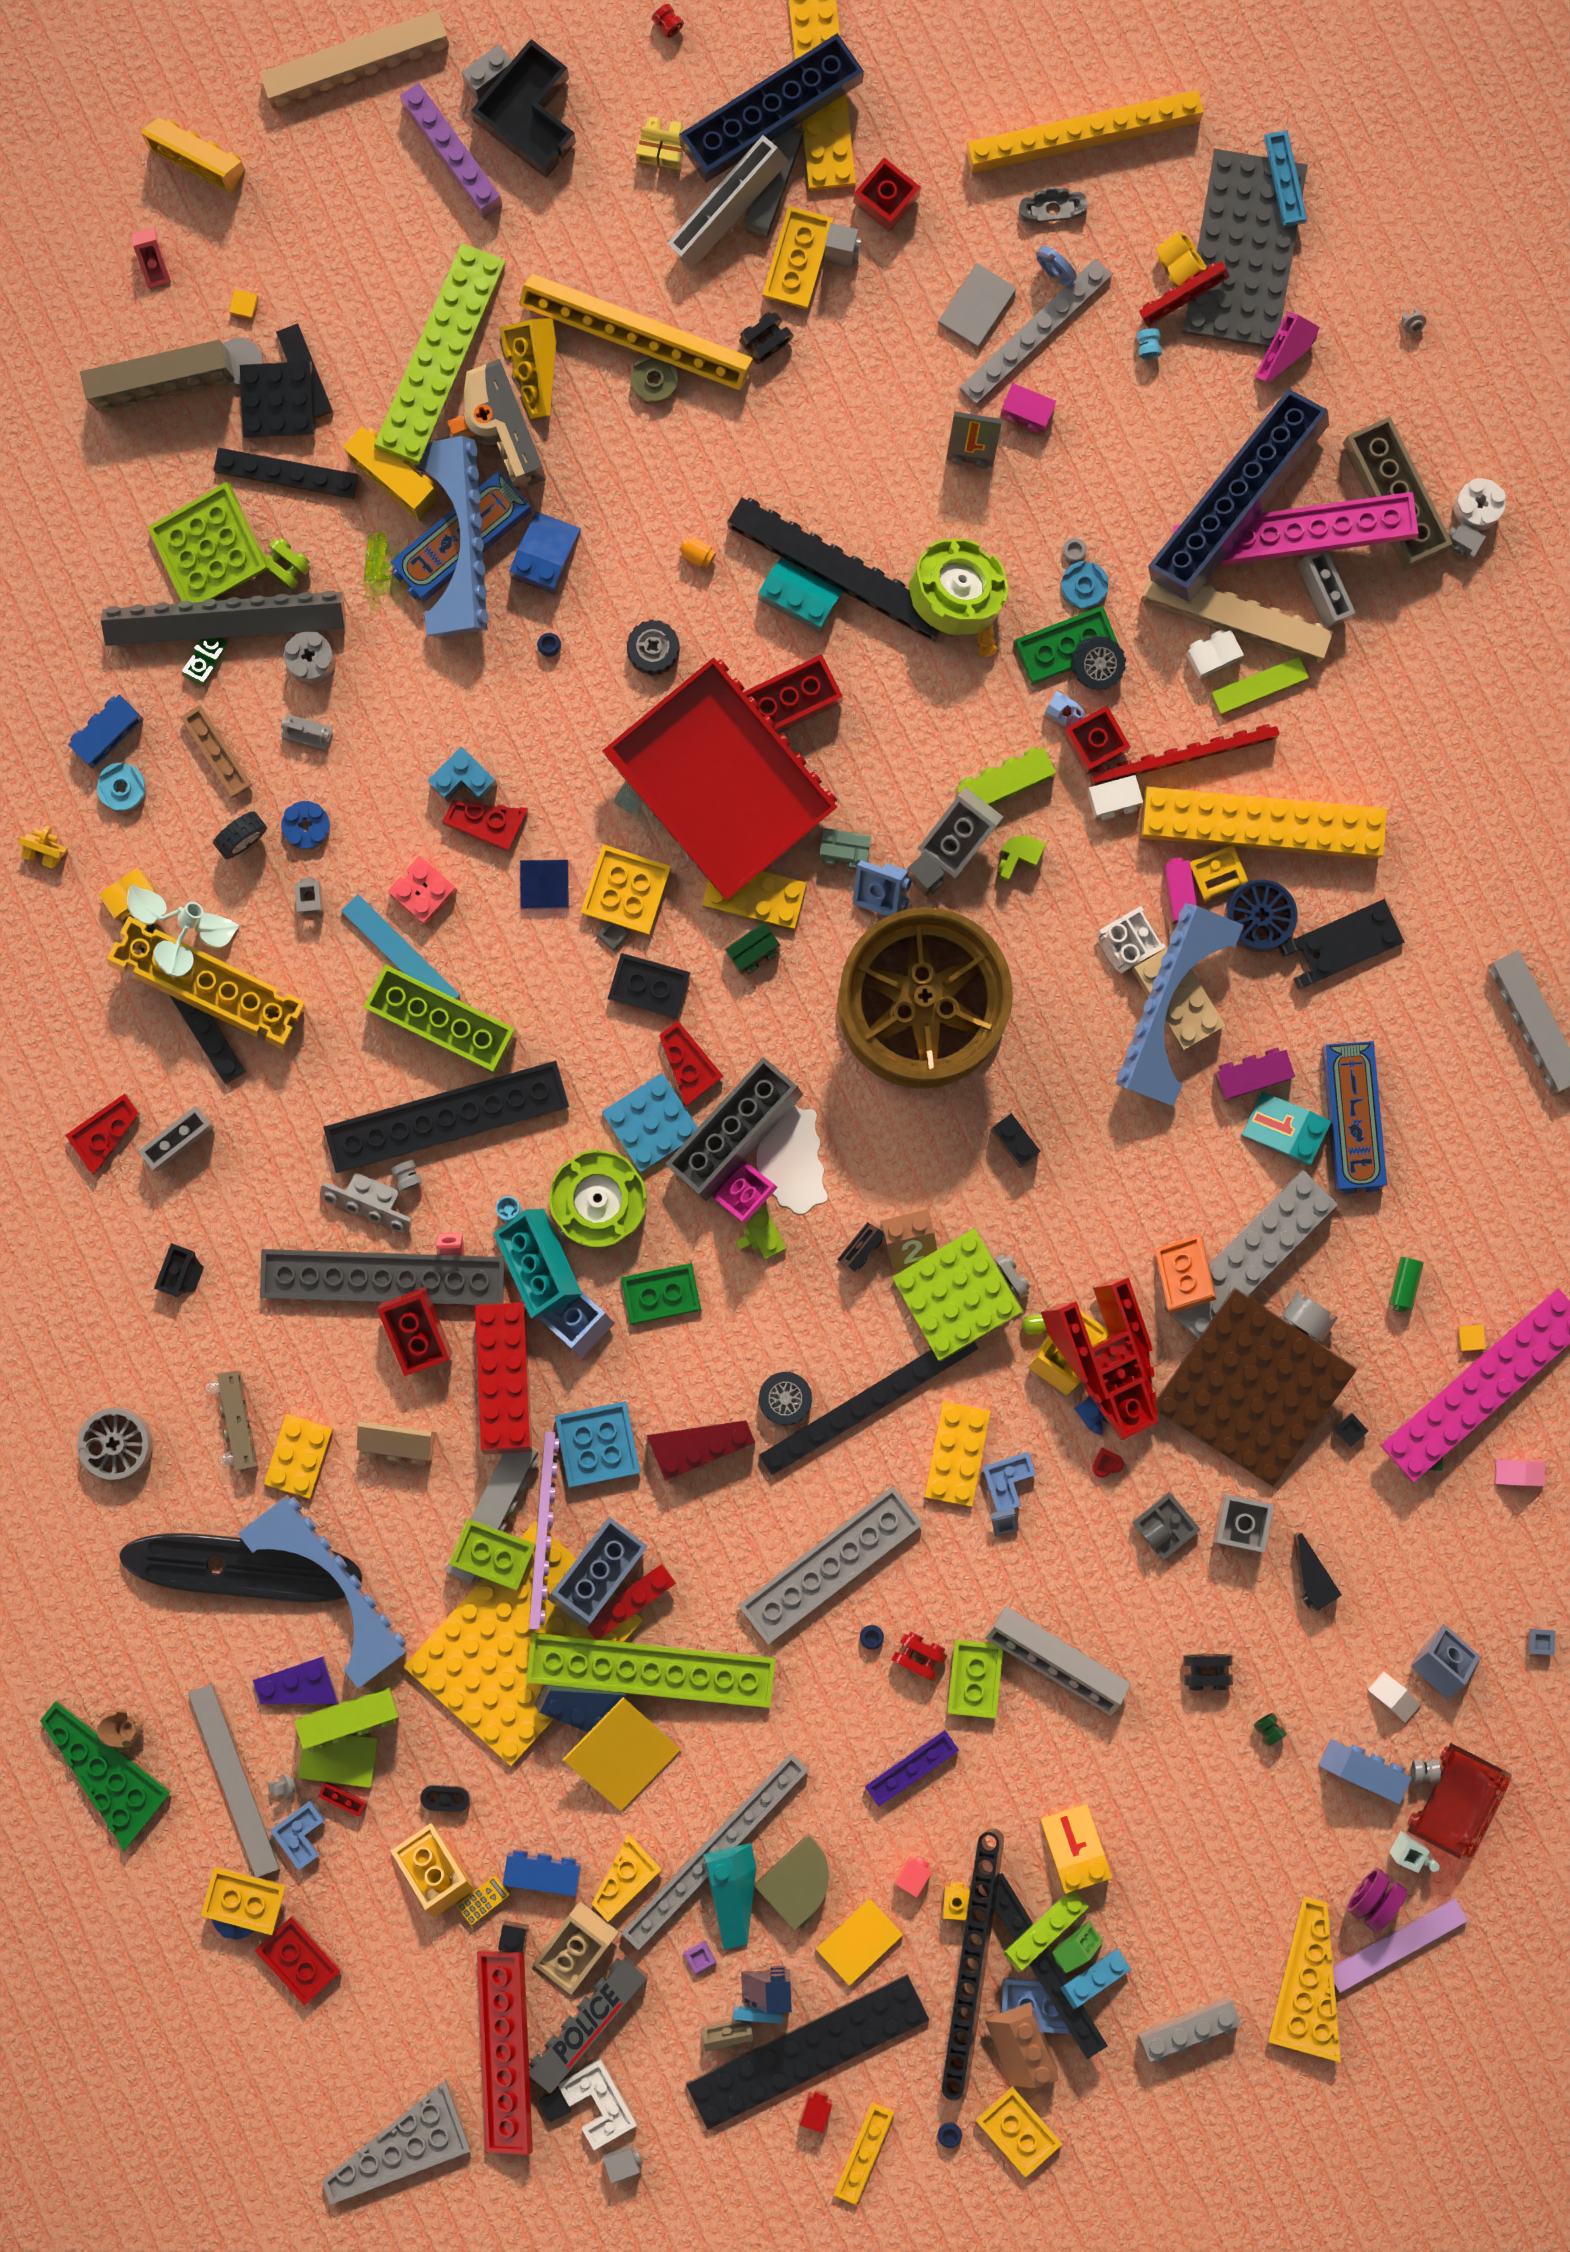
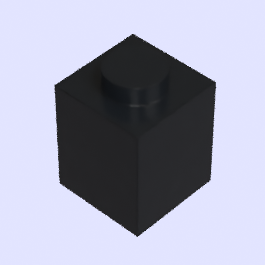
M504 1921L498 1950L521 1952L522 1954L525 1948L529 1925Z

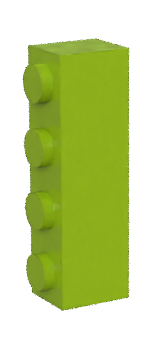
M1033 747L1025 751V756L1019 759L1011 757L1003 761V766L994 769L992 766L981 771V776L975 779L970 776L959 781L956 793L959 795L966 787L989 806H992L1054 778L1056 771L1045 748L1043 747L1038 750L1037 747Z

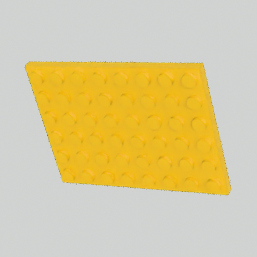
M537 1521L520 1537L534 1543L535 1548L518 1589L514 1590L483 1578L403 1666L510 1766L513 1765L553 1720V1718L539 1713L535 1706L544 1684L526 1683L532 1632L594 1639L587 1628H584L547 1599L577 1559L548 1531L547 1536H551L550 1551H545V1561H549L548 1576H543V1585L547 1586L546 1600H541V1610H545L544 1625H539V1630H529ZM613 1592L606 1603L615 1598L617 1594ZM635 1613L600 1639L624 1642L644 1619Z

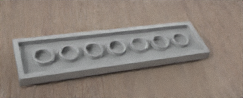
M891 1486L738 1606L766 1643L770 1644L923 1524L894 1486Z

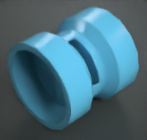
M1144 329L1136 333L1137 342L1140 343V348L1138 349L1139 358L1153 359L1162 355V347L1159 345V339L1161 338L1159 329Z
M502 1197L496 1204L497 1215L504 1223H508L522 1213L521 1205L514 1197Z

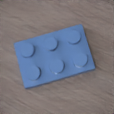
M1003 1978L1001 2013L1031 2002L1043 2032L1071 2034L1039 1980Z

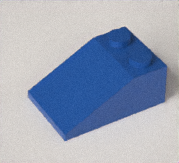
M536 512L517 549L509 570L510 577L556 595L581 528Z

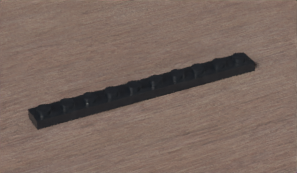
M973 1342L942 1361L937 1359L934 1351L931 1349L759 1454L772 1476L979 1348Z

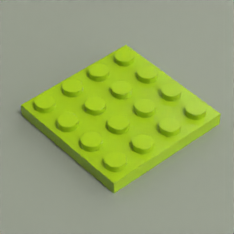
M229 482L219 485L147 527L181 601L203 602L207 599L215 600L270 569Z
M976 1228L971 1229L892 1277L939 1361L953 1355L1024 1312Z

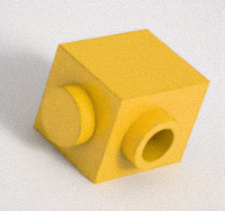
M950 1882V1886L944 1885L943 1919L966 1920L970 1889L965 1887V1883Z

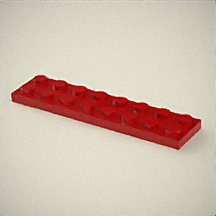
M502 1950L477 1951L485 2152L529 2155L533 2153L524 1951L521 1954V1952Z

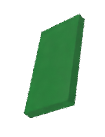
M1103 606L1014 640L1031 685L1072 670V653L1076 650V646L1082 643L1084 639L1091 638V636H1104L1117 642Z

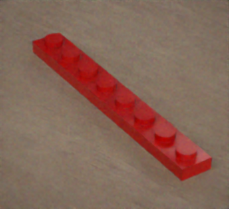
M1270 724L1257 727L1256 731L1247 733V730L1233 733L1231 738L1224 739V736L1210 739L1208 744L1201 745L1200 742L1189 744L1185 750L1169 749L1164 751L1162 756L1146 755L1140 758L1141 761L1132 763L1131 760H1126L1118 763V767L1109 769L1108 766L1099 767L1090 776L1091 785L1093 787L1276 740L1280 735L1277 726L1270 727Z

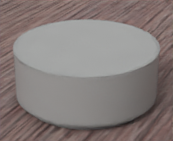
M1079 538L1067 540L1062 549L1063 557L1070 563L1082 561L1087 552L1086 544Z

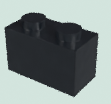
M1012 1113L990 1129L1019 1168L1041 1152Z

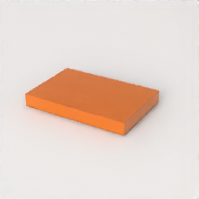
M1201 1234L1155 1249L1167 1308L1170 1314L1217 1299Z

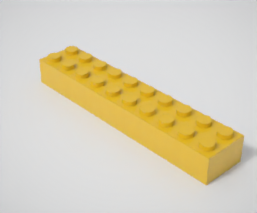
M1147 787L1143 797L1140 839L1225 847L1234 845L1236 848L1379 860L1384 854L1387 808Z

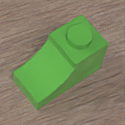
M1088 1921L1081 1925L1071 1936L1060 1942L1052 1953L1056 1963L1063 1968L1065 1973H1068L1088 1962L1103 1943V1940L1091 1922Z

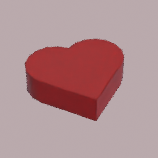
M1101 1447L1093 1462L1092 1471L1097 1477H1106L1110 1472H1120L1123 1469L1124 1462L1119 1455Z

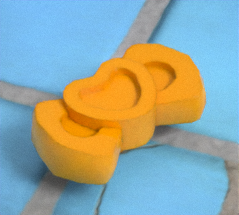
M991 624L985 630L977 633L979 635L978 643L981 645L978 653L983 657H990L997 651L993 624Z

